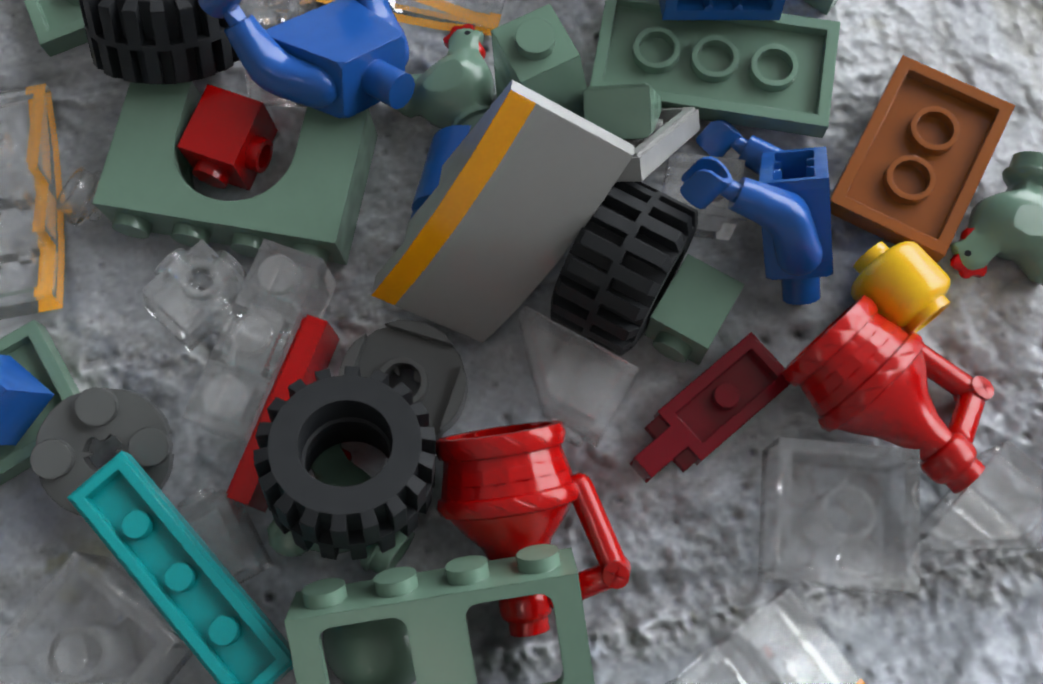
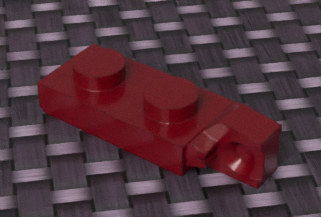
M752 332L749 333L654 415L655 419L644 428L654 440L639 452L629 464L645 483L672 461L683 473L694 463L698 465L790 385L781 373L784 369L783 365Z

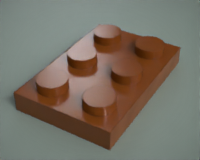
M903 55L896 65L830 196L831 214L895 245L904 241H913L938 263L945 257L1016 105Z

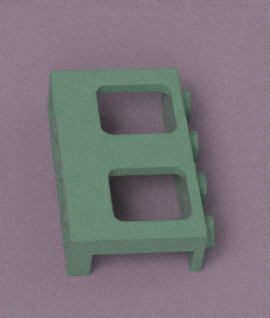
M536 544L519 550L514 557L488 561L484 556L468 555L453 559L445 565V568L416 572V569L413 567L401 566L384 570L375 575L372 580L345 584V581L341 578H326L306 585L302 591L295 593L284 620L296 684H330L321 640V633L324 630L387 618H397L407 627L417 684H478L466 618L468 609L479 603L535 594L546 595L553 603L563 667L562 675L558 680L541 684H595L579 575L572 548L558 549L557 546L552 544Z

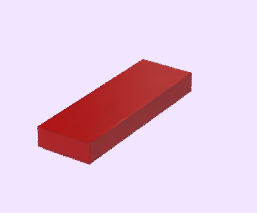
M309 314L303 317L227 489V498L266 513L268 506L254 466L253 450L259 449L255 435L260 422H271L267 408L276 397L284 401L289 400L288 386L299 379L306 385L316 382L315 372L328 368L340 340L328 321Z

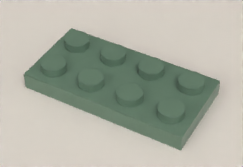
M605 0L590 86L648 83L662 98V108L695 107V109H699V119L726 120L734 125L823 138L829 127L840 22L784 13L781 14L780 20H662L659 0Z

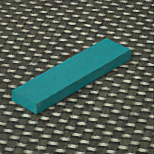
M120 451L67 497L217 684H277L293 669L288 641L131 454Z

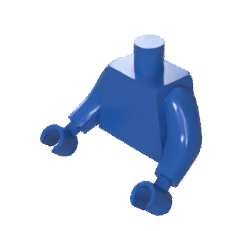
M198 0L201 9L214 18H225L229 27L224 29V32L246 72L259 87L275 96L300 105L312 107L337 118H350L379 102L394 109H400L409 102L414 93V78L411 74L405 72V66L409 60L408 41L388 0H335L266 30L253 14L245 16L239 6L242 0Z
M726 120L710 122L696 138L697 144L710 156L697 160L682 175L681 179L684 184L680 187L681 195L690 204L699 209H706L719 195L729 200V210L754 221L762 227L765 275L767 279L781 280L782 300L792 305L811 304L820 300V277H827L833 274L830 184L826 146L783 150L754 135L749 140L742 137L740 132ZM733 148L740 155L737 162L758 174L759 181L747 177H742L739 182L733 180L729 170L719 160Z

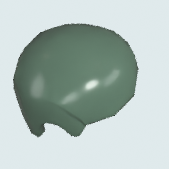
M387 618L332 627L323 631V646L328 665L335 676L344 684H412L416 681L407 627L401 620Z

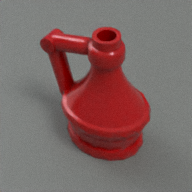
M863 295L807 345L781 373L786 382L795 387L800 386L819 415L818 422L821 429L828 432L838 429L852 434L878 438L902 447L920 460L922 472L932 482L945 484L954 494L959 493L971 485L985 470V466L976 458L977 451L973 442L985 402L994 395L993 385L983 376L973 378L925 345L919 334L913 331L906 332L877 313L878 308L875 302ZM927 378L953 395L956 404L948 427L938 415L928 392Z
M538 421L498 426L454 434L436 440V455L439 461L444 462L442 493L436 510L441 517L450 520L461 533L478 545L489 561L514 557L519 550L531 545L550 544L553 535L566 517L571 504H573L598 561V565L578 572L582 600L609 589H620L626 586L631 572L630 562L624 556L591 479L585 474H573L561 446L565 441L566 434L562 421ZM535 594L498 600L501 617L504 621L508 622L511 636L530 637L545 633L550 629L548 616L553 610V603L546 595Z

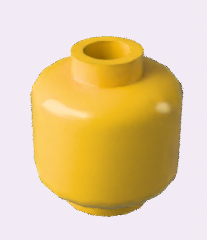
M881 241L867 250L853 265V268L859 275L851 286L852 299L857 301L863 295L871 298L878 308L877 313L906 332H919L940 315L951 303L945 297L950 287L948 274L913 241L900 242L891 248Z

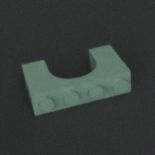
M193 81L178 84L130 82L92 202L112 222L114 230L140 239L149 238L150 233L169 235L176 242L194 248H207L209 242L229 245L235 252L253 258H265L268 252L289 255L293 261L313 268H324L328 262L347 265L378 137L369 108L350 118H337L307 106L293 160L282 178L271 188L254 197L237 201H223L206 197L195 190L192 174L193 167L177 147L202 97Z

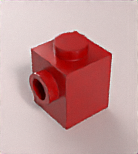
M207 84L177 147L193 167L192 174L202 182L219 189H226L227 185L231 184L250 191L257 174L263 173L271 161L273 140L278 130L263 102Z

